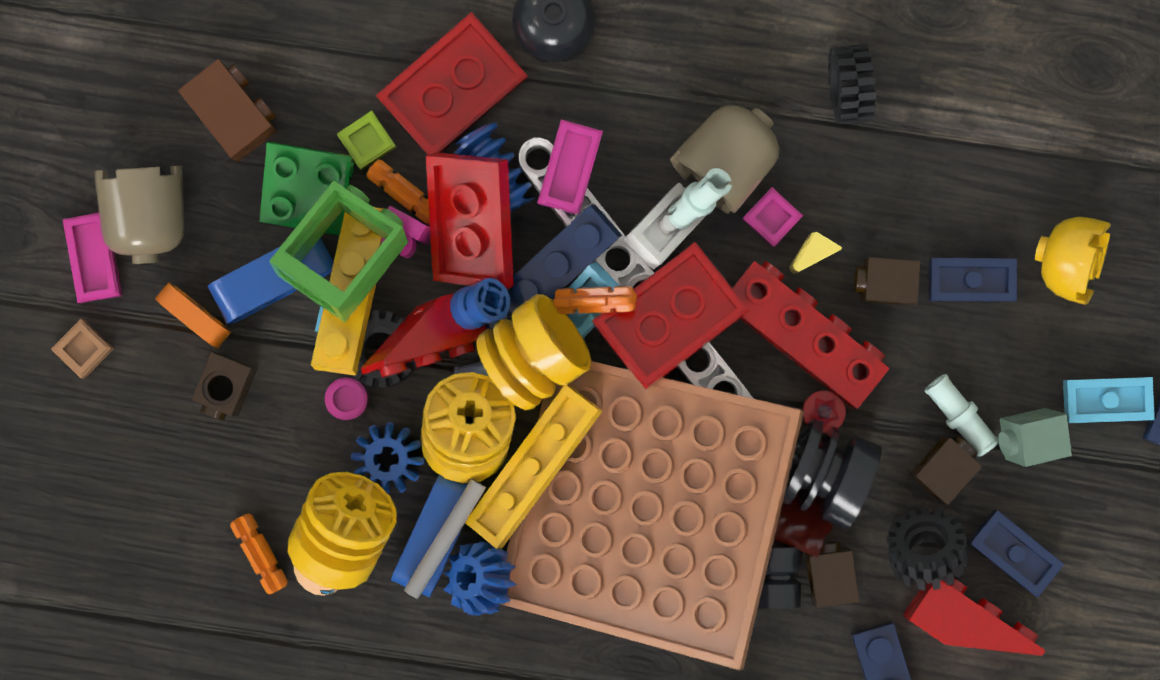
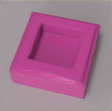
M771 187L742 220L770 246L775 247L803 215Z

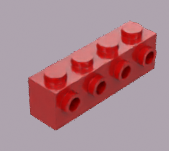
M756 261L752 262L732 287L749 309L748 313L741 317L740 320L825 388L837 394L849 407L858 409L890 369L882 363L885 355L867 341H864L862 345L857 343L848 335L852 329L835 315L831 314L827 319L815 309L818 302L799 287L793 292L781 281L785 276L769 262L764 261L762 265H759Z

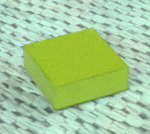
M370 111L337 133V136L361 171L397 148L373 111Z

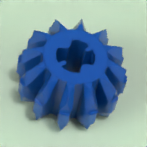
M394 422L386 424L384 438L377 425L369 427L374 442L363 436L357 438L356 442L366 449V453L354 452L351 454V459L354 461H365V466L356 469L354 474L363 476L369 472L372 475L369 479L377 483L379 480H382L381 487L388 494L391 491V480L394 481L399 492L406 491L407 485L402 475H405L412 481H417L420 475L415 470L409 468L410 464L423 465L425 463L424 457H411L410 452L419 449L422 446L421 441L416 440L408 445L405 443V440L411 433V429L408 427L403 428L397 438L394 437ZM387 446L394 449L392 455L398 454L399 462L391 465L390 471L382 468L385 464L384 462L378 463V454L386 452Z
M489 542L460 545L459 554L449 556L452 568L443 572L449 577L450 581L444 591L453 595L451 605L463 609V612H467L469 615L480 616L481 614L499 612L500 604L511 601L507 590L517 585L510 579V573L516 566L506 562L508 552L500 548L496 549Z

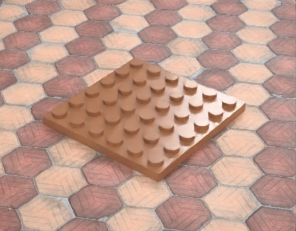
M591 361L590 369L568 385L599 407L602 413L510 537L506 562L516 566L510 573V579L517 585L508 588L507 592L511 601L502 605L742 670L744 669L804 411L666 378H661L645 391L629 370ZM555 383L556 389L554 394L549 398H543L538 420L564 385L561 386Z

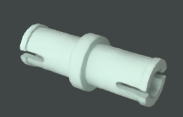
M714 168L707 172L705 177L699 182H693L688 185L682 193V198L668 209V213H673L668 216L671 224L676 228L686 229L698 217L711 213L716 206V202L732 188V185L727 184L731 182L728 173L722 169Z
M947 374L939 376L925 388V393L932 398L948 418L946 424L950 429L956 428L967 443L977 451V457L983 456L998 444V437L992 433L976 413L978 407L973 401H966L949 380Z

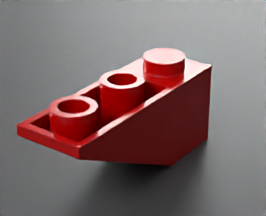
M454 293L435 298L415 307L361 367L362 375L380 370L381 377L383 378L406 371V362L414 360L418 368L441 361L440 353L449 351L450 358L475 351L473 343L476 342L481 333L487 330L486 325L473 330L464 329L456 323L450 310V301Z
M955 578L954 583L949 586L944 580L940 581L941 589L933 590L932 583H927L926 590L918 591L902 615L944 645L1043 656L1046 651L1035 643L1039 637L1036 633L1018 621L1012 628L999 618L1003 611L982 597L978 603H975L963 595L968 587Z

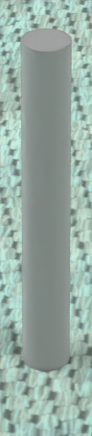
M474 479L470 480L404 588L406 593L419 599L486 489L484 485Z

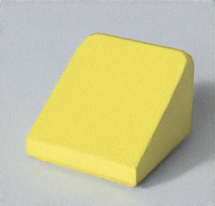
M818 232L811 233L791 263L789 271L796 274L840 251L842 247Z

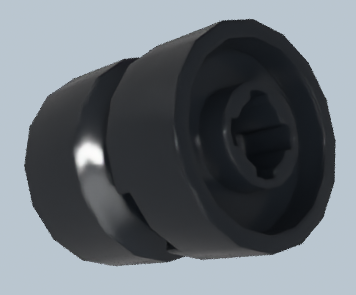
M790 544L772 545L758 608L793 609L801 607V583L793 578V574L800 570L801 546Z

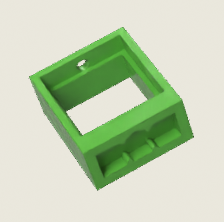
M333 181L269 262L278 277L345 323L407 245L408 240L402 227L404 223L396 214L386 208H383L381 212L368 204L370 202L369 198L358 188L349 185L346 189L336 181ZM342 210L385 239L344 292L301 263Z

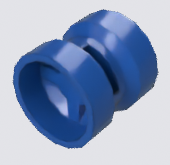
M492 278L483 279L473 285L457 290L450 301L452 317L458 325L469 330L503 319L510 308V297L507 289L501 282Z

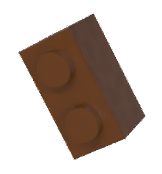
M217 59L181 87L178 92L229 157L239 162L278 132L270 122L276 116L261 97L253 101L244 88L250 83L235 64L227 68L223 62Z

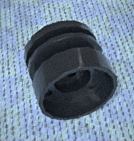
M811 418L797 439L783 503L789 505L799 489H801L798 509L806 511L814 502L816 496L821 497L819 518L848 529L859 514L872 486L880 463L882 447L858 436H853L841 451L837 449L840 429L832 426L822 442H820L824 422Z

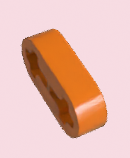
M168 282L155 298L166 310L217 349L231 334V330L171 282Z

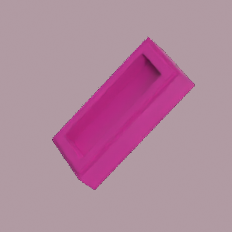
M561 119L538 199L539 205L580 215L603 131Z
M99 213L62 219L77 303H87L123 296L115 252L110 250L103 241Z

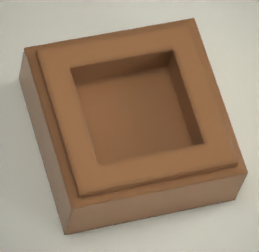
M80 319L51 348L81 379H85L114 349L85 319Z

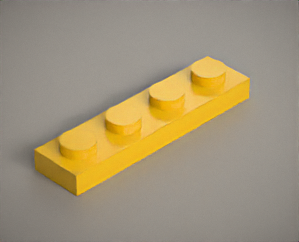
M374 207L375 209H377V210L380 211V212H381L382 209H383V208H376V207ZM346 212L329 281L343 292L380 247L382 240L380 235ZM376 284L345 323L323 308L311 366L315 370L357 375Z
M564 385L471 512L465 523L496 549H502L600 416L602 410L572 386Z

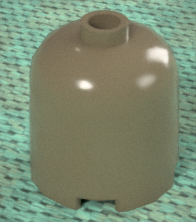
M726 105L713 112L670 158V161L684 180H687L692 175L699 182L705 177L707 172L714 168L722 169L728 173L731 182L727 184L732 185V188L716 202L715 207L729 214L730 211L735 213L775 165L779 158L780 148L775 134L770 129L774 123L763 111L758 108L749 111L741 106Z
M170 166L171 175H160V167L116 170L117 178H107L106 170L94 171L101 234L104 243L110 250L120 255L132 256V264L159 262L158 254L172 251L180 244L184 236L182 166Z

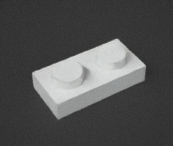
M680 183L676 184L623 239L653 270L674 251L705 217H698L686 229H679L671 224L668 216L673 213H668V209L682 198V193L685 190Z

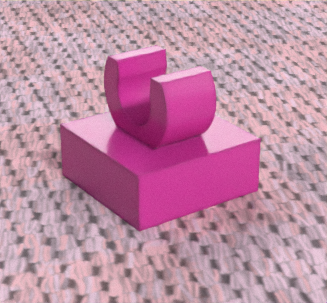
M389 205L388 210L396 214L404 223L402 227L408 243L400 255L409 259L415 253L416 240L426 245L429 244L431 240L430 227Z

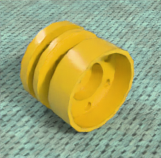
M536 294L514 310L512 321L508 319L499 320L493 329L485 330L476 340L479 357L491 380L506 398L524 410H531L539 405L543 398L552 396L556 389L555 383L561 386L568 385L587 372L591 366L589 350L577 327L567 314H559L553 305V300L544 294Z
M474 372L459 373L440 381L427 397L421 429L422 452L431 469L447 480L463 484L469 483L471 479L480 482L495 474L507 458L516 419L514 404L502 394L491 378L486 375ZM464 417H472L473 424H466Z
M349 472L329 473L317 479L307 495V499L301 509V514L296 520L288 538V554L296 569L305 578L319 586L336 590L355 588L367 581L396 525L397 510L390 495L372 480Z

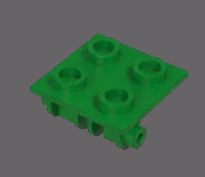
M268 141L259 222L296 228L333 181L347 189L355 168L352 156ZM343 210L325 233L340 236L345 214Z

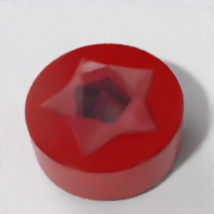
M816 391L810 394L802 405L804 423L807 425L811 418L824 422L822 433H827L832 426L839 428L845 419L846 409L844 402L837 394L831 391Z

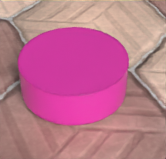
M354 378L335 380L329 385L325 393V404L328 411L334 417L341 420H352L361 416L369 403L366 387Z

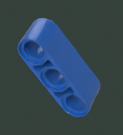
M320 238L301 263L321 277H325L332 272L334 261L322 238ZM280 247L208 285V289L227 325L236 323L298 291L278 277L269 262Z
M438 475L394 570L391 581L406 587L468 483L463 484L447 480ZM462 528L421 595L428 598L431 597Z

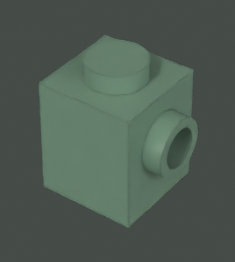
M1042 408L1000 418L1001 432L998 441L1005 460L1028 467L1072 456L1067 414Z

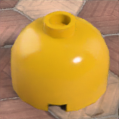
M1086 217L1065 219L1055 226L1050 237L1041 236L1036 249L1035 261L1042 262V278L1046 286L1054 294L1069 301L1084 305L1088 304L1094 290L1087 289L1089 279L1094 280L1100 277L1110 239V233H1106V230L1111 226L1110 222Z

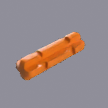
M378 159L374 162L366 174L367 178L378 187L383 186L384 192L410 212L414 210L416 217L426 225H430L428 199L424 198L425 194L398 172L396 174L392 173L393 169L384 161Z
M615 286L614 291H612L611 287L577 288L576 292H574V288H560L555 291L553 305L559 314H575L577 312L576 309H578L579 313H610L614 311V308H616V312H631L636 306L637 293L634 292L631 286Z
M248 513L233 520L230 523V527L236 538H241L243 543L240 545L256 575L260 573L263 578L260 582L266 593L273 594L286 587L288 580L282 569H277L275 564L278 561L263 534H258L256 529L259 526L253 515Z

